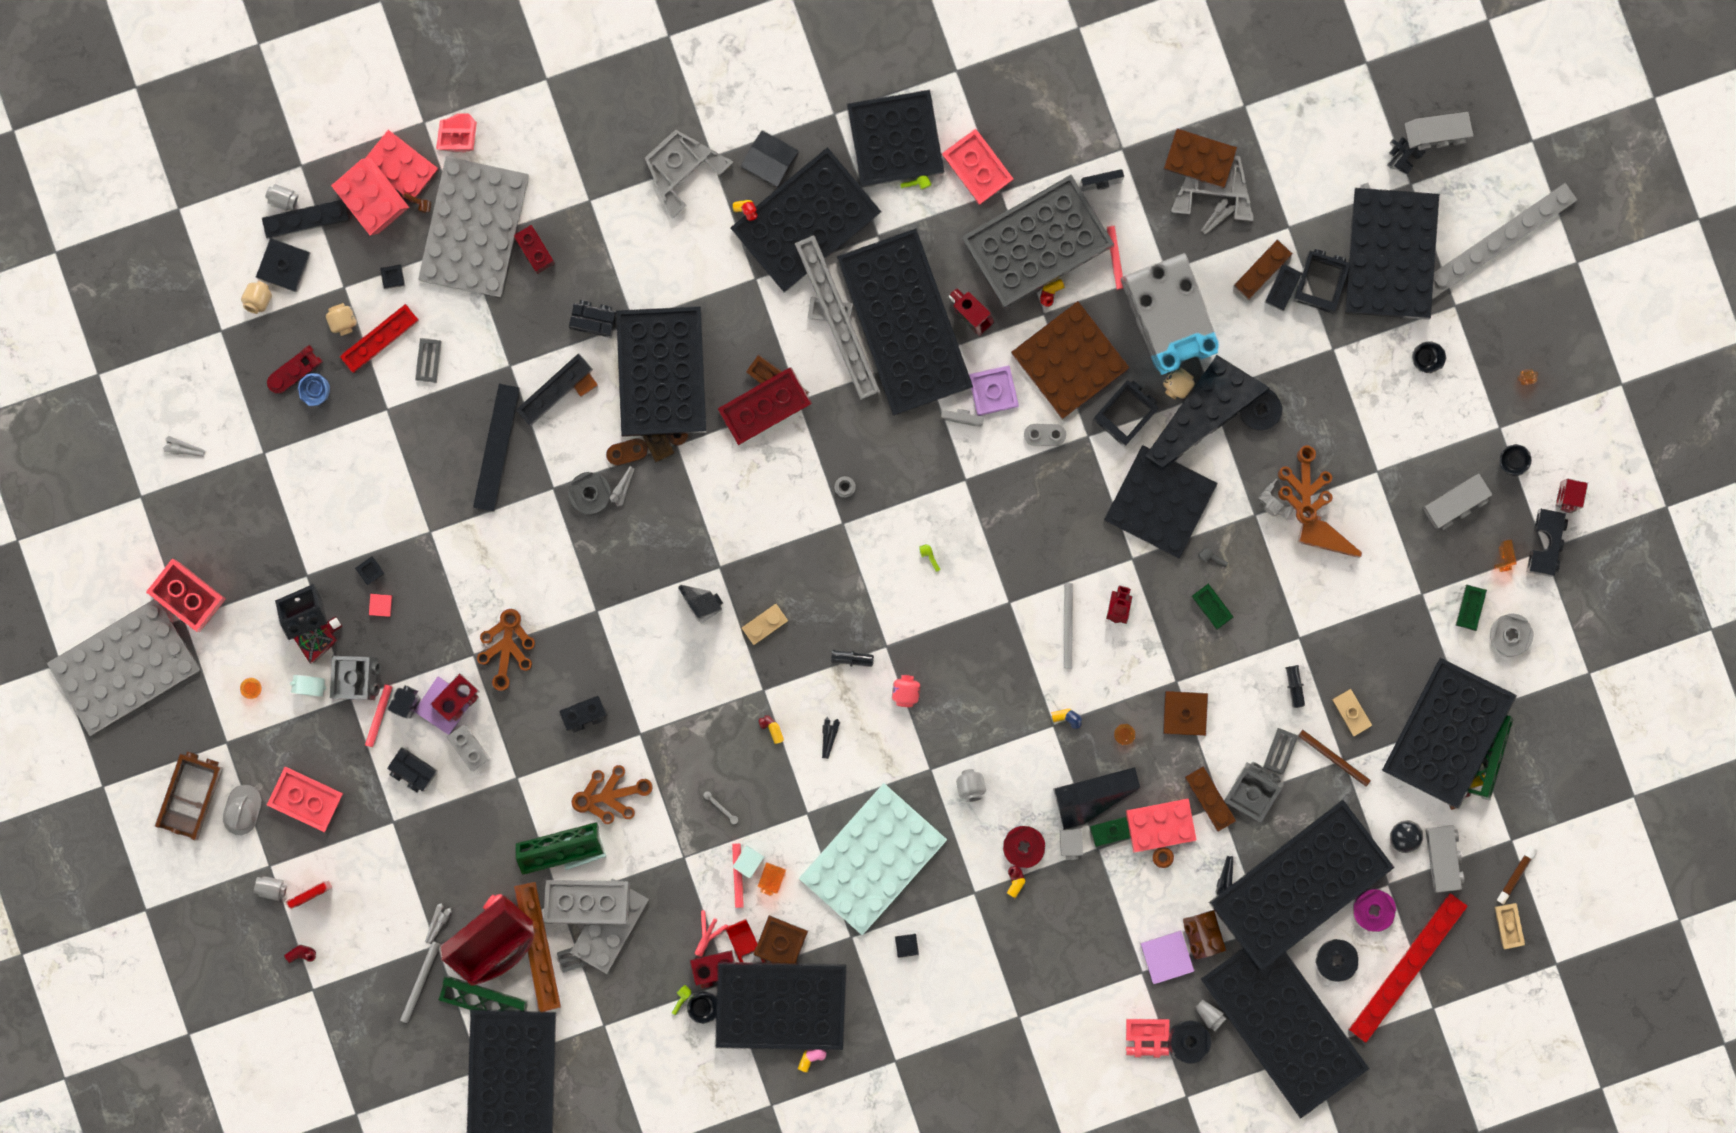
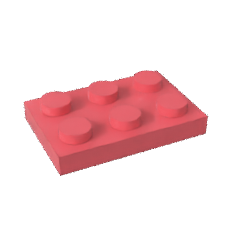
M976 129L942 153L944 159L979 205L1013 181V177Z
M387 130L366 157L374 161L398 192L402 195L407 193L415 198L439 170L390 130Z
M284 767L267 806L326 832L344 793L288 767Z
M1189 799L1126 810L1133 853L1197 840Z

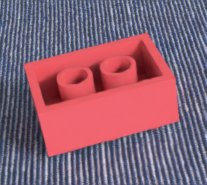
M371 158L361 159L331 185L369 235L382 232L409 208Z
M175 559L168 563L146 591V593L196 632H201L226 600V598Z

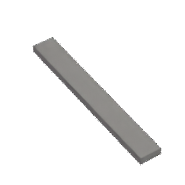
M813 235L795 243L860 400L879 393L878 385L815 236Z

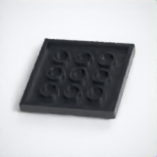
M930 89L847 104L861 188L945 173Z
M1142 445L1103 521L1180 559L1218 483L1175 461L1165 469H1161L1145 458L1150 448Z

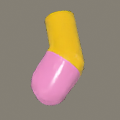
M806 1050L803 1053L798 1069L807 1073L811 1062L825 1059L826 1051Z

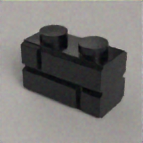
M580 300L579 304H573L569 329L611 338L616 311H612L613 307L600 305V308L592 307L591 302Z
M406 685L404 688H397L393 696L394 700H391L387 709L402 718H411L415 711L414 707H417L421 699L417 695L418 690Z
M403 747L399 749L387 768L391 771L389 774L391 777L398 781L404 779L409 783L407 787L416 793L419 790L425 792L438 772L437 769Z

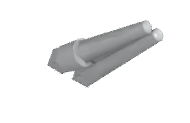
M1222 199L1215 207V211L1201 230L1205 235L1235 210V205H1230L1228 208L1225 207L1228 204V199Z
M171 436L165 438L167 443L171 444V446L165 445L163 447L165 452L178 455L204 456V449Z
M631 466L609 497L611 502L616 503L617 507L622 506L634 472V468Z
M442 903L436 907L425 940L429 944L435 939L443 925L447 923L452 913L451 908L442 912L444 908Z

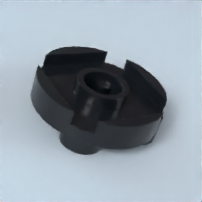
M1270 390L1240 411L1241 420L1251 429L1257 431L1267 430L1278 423L1282 416L1283 408L1275 392ZM1264 404L1267 412L1258 415L1255 407Z
M1339 939L1325 942L1319 948L1315 959L1320 974L1330 981L1337 982L1350 979L1356 973L1359 965L1358 953L1351 943ZM1334 955H1341L1342 965L1336 964L1334 966L1332 964L1334 961L1332 957Z
M1185 1020L1174 1025L1168 1038V1046L1172 1057L1180 1062L1189 1064L1201 1061L1211 1048V1036L1208 1030L1201 1023L1191 1020ZM1188 1036L1194 1040V1044H1191L1190 1048L1185 1044Z

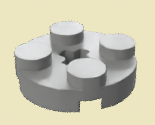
M1511 613L1500 616L1493 623L1490 630L1492 646L1499 653L1506 656L1522 654L1533 642V629L1528 620L1519 614ZM1511 629H1514V633L1517 634V638H1513L1512 641L1508 640L1509 637L1506 636V632H1510Z

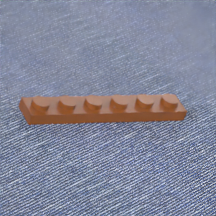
M536 882L514 886L518 908L533 920L534 938L528 950V957L539 1011L543 1012L560 1008L561 1004Z

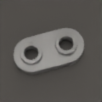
M1030 424L1024 431V439L1030 445L1058 446L1065 441L1066 431L1058 424ZM1036 430L1039 433V436L1037 438H1033L1031 436V431ZM1058 431L1060 437L1057 439L1053 438L1052 432Z

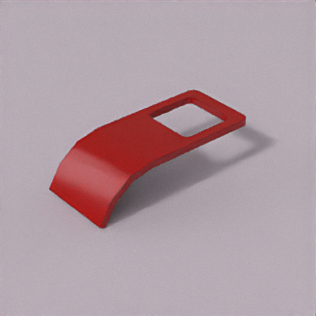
M747 919L725 928L740 962H743L742 956L755 951L758 944Z

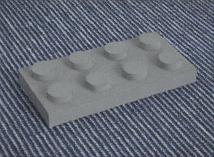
M630 889L628 925L586 924L570 953L607 974L649 899Z
M546 880L543 922L546 924L628 925L630 882Z

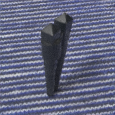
M828 717L824 719V725H822V758L829 759L840 725L838 719L833 721V725H830L831 720Z
M1233 856L1226 857L1220 879H1218L1215 893L1217 895L1223 889L1225 890L1232 885Z

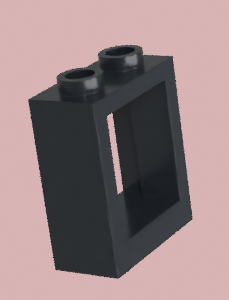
M1319 249L1309 251L1293 301L1333 314L1336 311L1350 263L1346 262V258L1334 255V258L1326 256V252ZM1312 260L1341 269L1332 301L1302 292Z
M1128 380L1093 418L1100 427L1123 447L1131 441L1159 409L1157 406L1158 402L1151 395L1146 397L1141 392L1142 388L1135 381L1129 382ZM1126 389L1150 409L1128 436L1104 416Z
M314 584L275 600L279 623L288 641L328 624L323 601Z

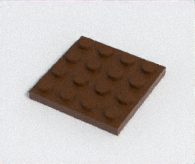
M1079 301L1011 352L1061 419H1064L1130 368Z

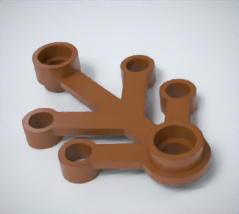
M1308 445L1303 446L1297 453V458L1301 463V482L1292 474V470L1287 466L1282 467L1278 471L1279 479L1289 482L1300 494L1302 503L1292 494V489L1288 486H1283L1278 491V496L1281 500H1287L1295 508L1297 520L1304 525L1312 524L1317 518L1316 511L1323 505H1328L1333 499L1330 492L1323 491L1319 495L1318 500L1311 504V496L1322 486H1327L1332 481V475L1324 471L1310 485V463L1316 457V452L1314 448ZM1282 471H1285L1288 476H1284ZM1322 476L1327 477L1328 481L1323 480ZM1282 491H1286L1288 496L1284 495ZM1323 496H1326L1328 501L1324 500Z
M515 609L504 610L500 615V622L480 635V640L485 644H489L493 641L495 635L504 630L503 639L477 656L478 663L486 665L489 663L490 658L501 651L499 671L492 680L493 687L499 691L506 690L510 685V680L507 677L510 651L519 662V667L522 670L528 671L532 667V661L523 655L512 640L514 630L522 640V646L525 649L531 650L535 646V640L529 637L521 627V615ZM508 616H514L515 620L513 623L507 622ZM484 634H490L491 638L489 641L483 640ZM527 639L532 640L533 644L531 647L525 646ZM482 654H485L487 656L486 662L480 661V656ZM524 660L529 661L528 668L522 667V662ZM500 678L505 680V685L502 687L498 685Z
M616 765L600 794L592 795L597 784L604 780L605 775L601 770H595L584 792H577L572 797L571 803L577 812L584 813L589 811L601 818L603 823L611 824L614 821V814L609 811L604 812L594 803L603 802L620 812L625 819H632L635 816V810L632 807H626L616 801L615 798L637 793L642 796L649 795L653 790V785L648 779H640L636 785L613 790L619 778L625 775V768L621 765ZM618 767L623 770L620 776L615 774V769ZM597 772L602 774V779L599 781L594 778ZM646 783L648 790L642 791L640 788L641 784ZM580 798L586 800L585 806L579 805L578 801ZM626 809L632 810L633 814L631 817L625 816ZM605 814H610L612 816L610 822H606L604 820Z

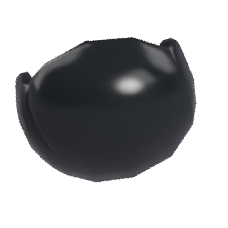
M1432 341L1422 342L1412 352L1413 365L1424 373H1433L1442 369L1447 359L1442 346Z
M1519 444L1509 445L1500 454V467L1508 475L1514 477L1522 476L1531 467V453L1525 446Z
M1411 820L1397 823L1390 832L1391 844L1397 851L1402 853L1415 851L1423 841V830L1417 823Z
M706 991L695 993L687 1003L686 1008L689 1017L694 1022L700 1024L714 1021L716 1018V997Z

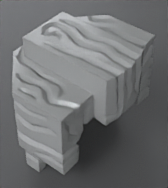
M1275 479L1273 483H1270L1258 497V500L1264 505L1263 509L1274 517L1279 514L1284 518H1288L1295 508L1287 500L1279 498L1278 491L1283 485L1278 479ZM1282 491L1284 495L1288 496L1286 491ZM1292 493L1298 500H1300L1299 496Z

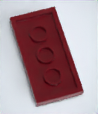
M789 367L717 409L737 444L740 445L811 405L812 402L793 368Z

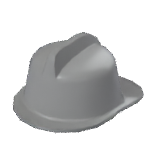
M240 785L231 791L223 813V823L229 832L235 835H244L254 828L262 802L260 793L256 788L251 785Z

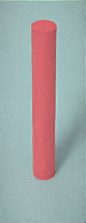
M1108 226L1107 233L1114 243V247L1110 248L1116 289L1119 290L1123 289L1120 279L1123 277L1116 230L1115 226Z
M384 685L365 742L366 746L373 747L393 688L392 686Z
M741 843L732 844L733 865L741 854ZM733 868L735 908L744 907L742 873Z

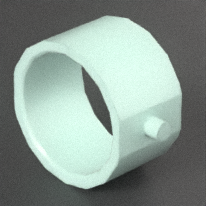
M293 675V682H290V686H292L291 693L323 697L324 690H326L324 678Z

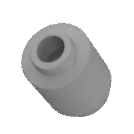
M274 184L273 187L269 186L265 198L268 199L267 203L286 211L288 209L293 211L298 200V194H295L293 190Z
M266 876L262 878L257 877L254 894H258L262 898L279 901L281 897H285L287 885H284V880Z

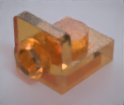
M1511 539L1502 541L1501 546L1498 547L1500 558L1505 561V563L1493 565V569L1499 568V572L1510 571L1512 566L1517 565Z
M766 862L757 886L761 888L760 892L772 896L773 893L778 894L786 869Z

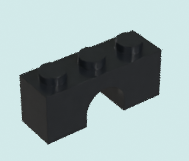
M1538 509L1534 531L1544 533L1548 537L1549 544L1545 551H1530L1526 572L1549 577L1555 576V573L1559 572L1560 560H1558L1559 552L1563 551L1564 547L1562 533L1567 530L1568 519L1565 518L1566 513Z

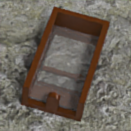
M187 751L186 755H179L154 827L163 828L178 835H184L192 840H198L223 767L218 766V761L207 758L205 762L198 759L199 755Z

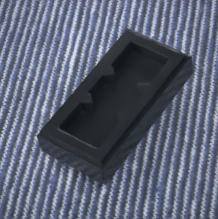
M1282 264L1265 303L1284 311L1302 272Z

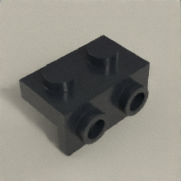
M599 696L592 697L559 711L566 731L572 730L573 733L585 729L584 725L592 722V725L605 721L603 717L607 716Z

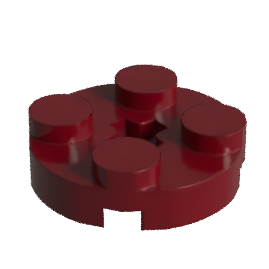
M1018 826L1007 833L1003 841V852L1011 864L1020 868H1030L1041 861L1045 853L1046 844L1038 830L1030 826ZM1021 841L1024 843L1029 842L1030 846L1027 853L1019 851L1018 848Z

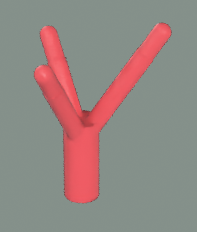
M704 910L701 911L702 938L695 951V954L700 957L703 956L709 941L728 927L725 924L712 933L717 919L714 918L706 933Z

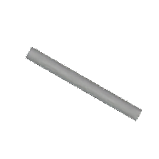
M1064 583V668H1072L1073 583Z
M432 941L400 1019L402 1022H409L436 957L440 944Z

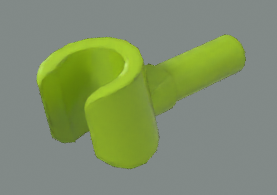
M921 176L916 180L900 183L901 188H906L919 184L921 190L930 187L931 182L928 177Z
M928 544L919 546L921 557L928 556L935 571L941 570L934 558L931 546Z
M686 985L677 992L681 998L671 1012L674 1015L678 1013L682 1004L691 995V990Z

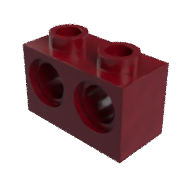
M532 224L513 235L537 274L555 264Z
M1568 478L1560 481L1555 506L1561 507L1560 511L1573 513L1583 508L1588 483Z
M459 673L430 705L448 722L452 720L456 722L464 714L462 711L467 704L471 706L479 698L477 694L480 691ZM466 685L470 692L467 697L462 698L458 690L461 686ZM447 701H452L455 705V709L451 713H447L444 710V704Z
M725 951L690 960L696 986L701 985V988L714 986L713 981H717L718 962H735L733 951ZM706 966L709 968L710 976L708 978H701L699 976L698 970L700 967Z

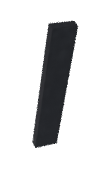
M500 383L498 385L473 508L491 512L495 511L520 387Z

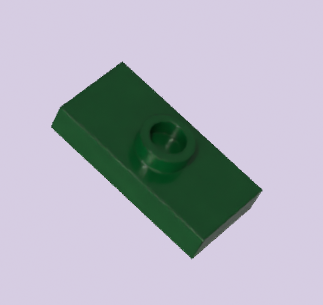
M1209 583L1191 596L1216 630L1234 618Z
M1465 585L1455 626L1477 631L1487 592L1486 589Z
M1127 816L1090 826L1095 847L1130 838Z

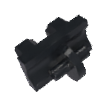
M1401 137L1398 142L1392 139L1389 143L1393 148L1389 154L1393 158L1387 166L1403 174H1408L1413 168V165L1407 160L1409 156L1412 155L1416 159H1420L1426 153V150H1419L1418 147L1410 148L1408 140L1404 137Z

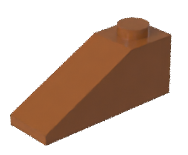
M1317 516L1316 520L1310 525H1301L1297 543L1357 558L1362 556V552L1327 522L1321 521L1322 517Z

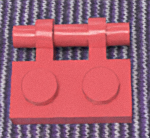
M1126 1019V1041H1134V1047H1126V1055H1134V1058H1141V1055L1153 1056L1154 1058L1169 1056V1047H1161V1041H1168L1169 1019ZM1141 1041H1154V1046L1141 1047Z

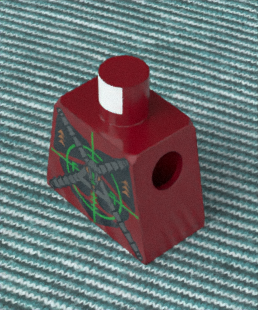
M957 288L949 295V298L955 303L953 305L955 312L979 337L995 323L992 314L969 291L963 294Z
M336 616L327 621L328 624L293 638L310 664L315 663L338 641L333 633L343 627V625Z

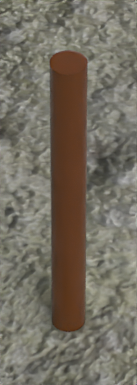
M1302 729L1298 734V737L1365 787L1370 783L1371 780L1306 731Z

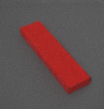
M404 304L339 357L354 374L419 322V319Z

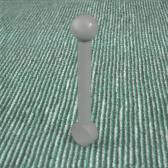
M706 791L703 794L704 798L710 800L730 819L732 824L738 823V817L732 816L712 797L711 792Z

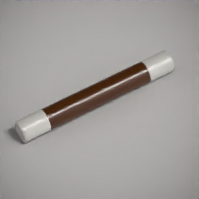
M1529 846L1499 895L1497 901L1501 904H1505L1537 851L1535 848Z

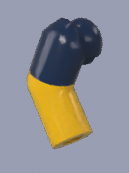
M1071 709L1051 712L1053 722L1066 720L1073 729H1078L1082 726L1081 716Z

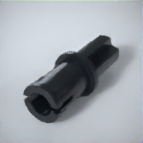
M832 650L831 663L848 664L850 667H853V665L872 667L874 655L854 653V650L851 652Z
M1299 665L1285 667L1289 683L1287 689H1290L1293 708L1305 706L1302 689L1304 684L1301 683Z

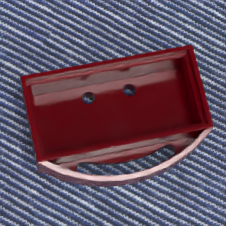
M503 895L441 946L442 961L471 986L495 979L512 969L528 952L534 938L533 920ZM519 947V949L510 958L499 964L503 959H505L508 955H510Z

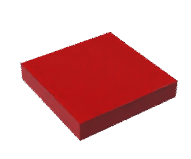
M324 881L286 901V904L290 909L296 908L332 889V885L329 881Z

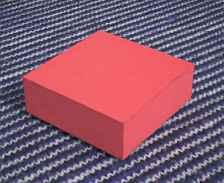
M370 594L369 615L391 617L392 595Z

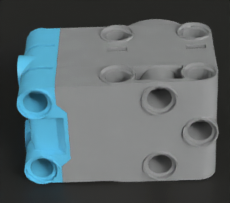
M1185 253L1120 278L1153 364L1160 371L1161 375L1178 369L1182 361L1193 357L1202 360L1218 353L1219 342Z

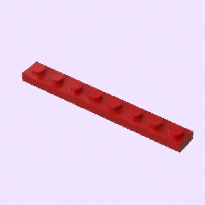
M1448 894L1348 1030L1364 1042L1368 1041L1468 907L1453 894Z

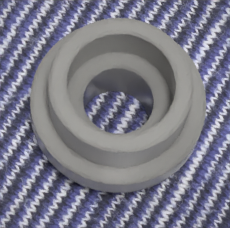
M843 476L837 479L834 488L837 495L847 498L853 495L856 485L853 479ZM843 483H847L849 485V489L847 491H843L841 489V485Z

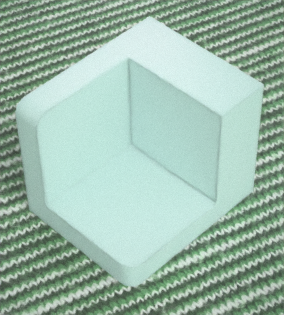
M746 845L734 863L733 868L751 878L764 856Z

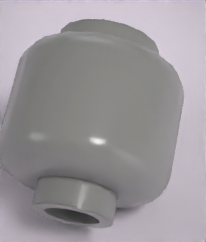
M974 769L962 771V775L956 780L959 796L965 799L966 802L982 799V795L986 792L983 775L979 772H974Z

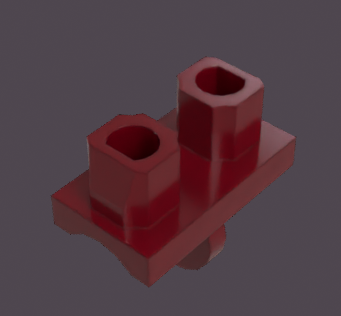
M1118 586L1117 592L1112 591L1106 619L1114 623L1122 622L1127 624L1133 597L1130 595V588Z

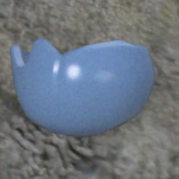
M317 373L305 375L300 380L298 386L300 399L308 404V406L321 405L328 399L330 394L328 381Z

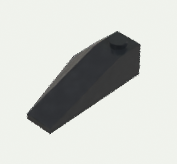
M685 585L678 586V589L700 623L722 611L721 605L724 603L717 593L713 595L708 590Z
M1135 767L1053 788L1063 830L1086 824L1141 788Z

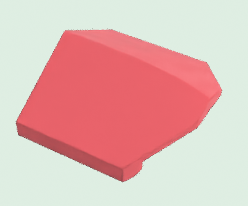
M458 113L446 120H441L436 149L459 153L473 151L477 122L469 113Z

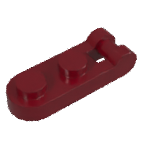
M311 345L305 347L300 353L268 377L267 386L269 390L273 393L281 394L323 363L320 357H316L313 353L314 349ZM304 358H307L310 362L307 366L302 362Z

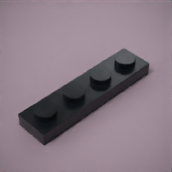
M342 199L262 218L266 239L349 221L347 207Z
M578 353L521 404L516 411L529 426H532L594 369Z

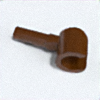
M404 193V198L419 204V212H430L431 202L429 200L415 198Z

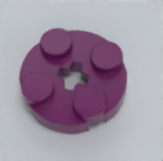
M1375 889L1366 890L1357 897L1353 904L1355 921L1367 931H1383L1391 926L1394 921L1396 905L1393 898L1386 892ZM1371 905H1374L1375 907H1380V910H1378V916H1375L1374 914H1369V911L1371 910Z

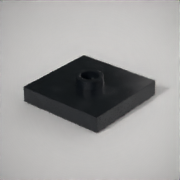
M1122 169L1083 177L1079 184L1082 192L1096 188L1097 190L1107 189L1110 185L1122 183L1124 172Z
M270 238L256 278L296 292L311 253Z

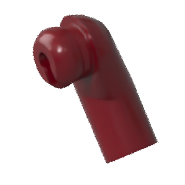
M298 945L284 954V957L289 964L297 958L313 962L316 959V951L312 947Z

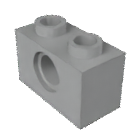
M463 724L446 736L471 771H475L490 760V757L466 724Z

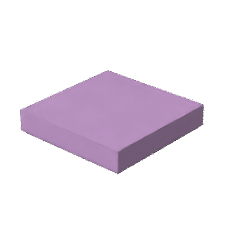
M1010 365L969 374L973 384L971 390L977 416L1019 407Z
M438 676L414 712L449 735L462 716L456 722L454 720L448 722L430 705L449 685L448 682ZM458 690L462 698L467 697V695ZM447 701L444 704L445 712L451 713L454 711V703ZM467 704L462 711L465 713L470 705Z
M1181 930L1140 943L1153 984L1194 972Z

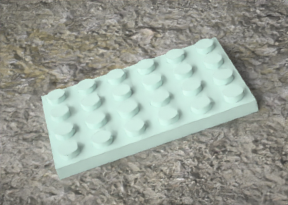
M883 783L799 879L863 935L947 839Z

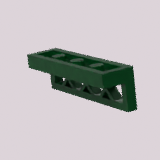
M1507 715L1494 740V747L1489 750L1486 756L1489 761L1488 767L1478 771L1475 777L1480 776L1483 781L1481 791L1469 789L1467 793L1481 796V798L1491 801L1514 720L1511 716Z
M597 822L516 843V861L522 875L604 854ZM593 831L592 834L584 836L585 833ZM572 837L569 840L563 841L565 838ZM552 842L547 846H543L545 843ZM531 848L528 851L522 852L523 849Z
M447 975L444 976L443 986L438 999L439 1001L468 1010H487L484 1003L489 1000L498 1002L501 1008L499 1010L512 1006L520 1009V1011H525L527 1005L526 1000L479 985L471 986L466 981ZM447 986L457 989L460 996L453 1000L444 997ZM469 993L477 995L480 1003L474 1006L468 1005L464 996ZM462 998L464 1003L458 1002L456 1000ZM482 1004L484 1009L477 1008V1006Z

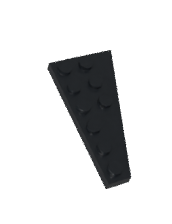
M1216 355L1145 455V458L1161 469H1165L1184 455L1183 453L1192 446L1200 443L1204 437L1212 434L1235 417L1247 405H1251L1262 394L1270 391V387Z

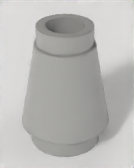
M1202 1000L1195 1008L1209 1029L1212 1028L1216 1031L1226 1021V1018L1223 1016L1224 1013L1205 1000Z

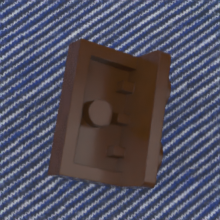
M1214 910L1183 919L1184 930L1188 936L1190 950L1195 960L1226 951Z

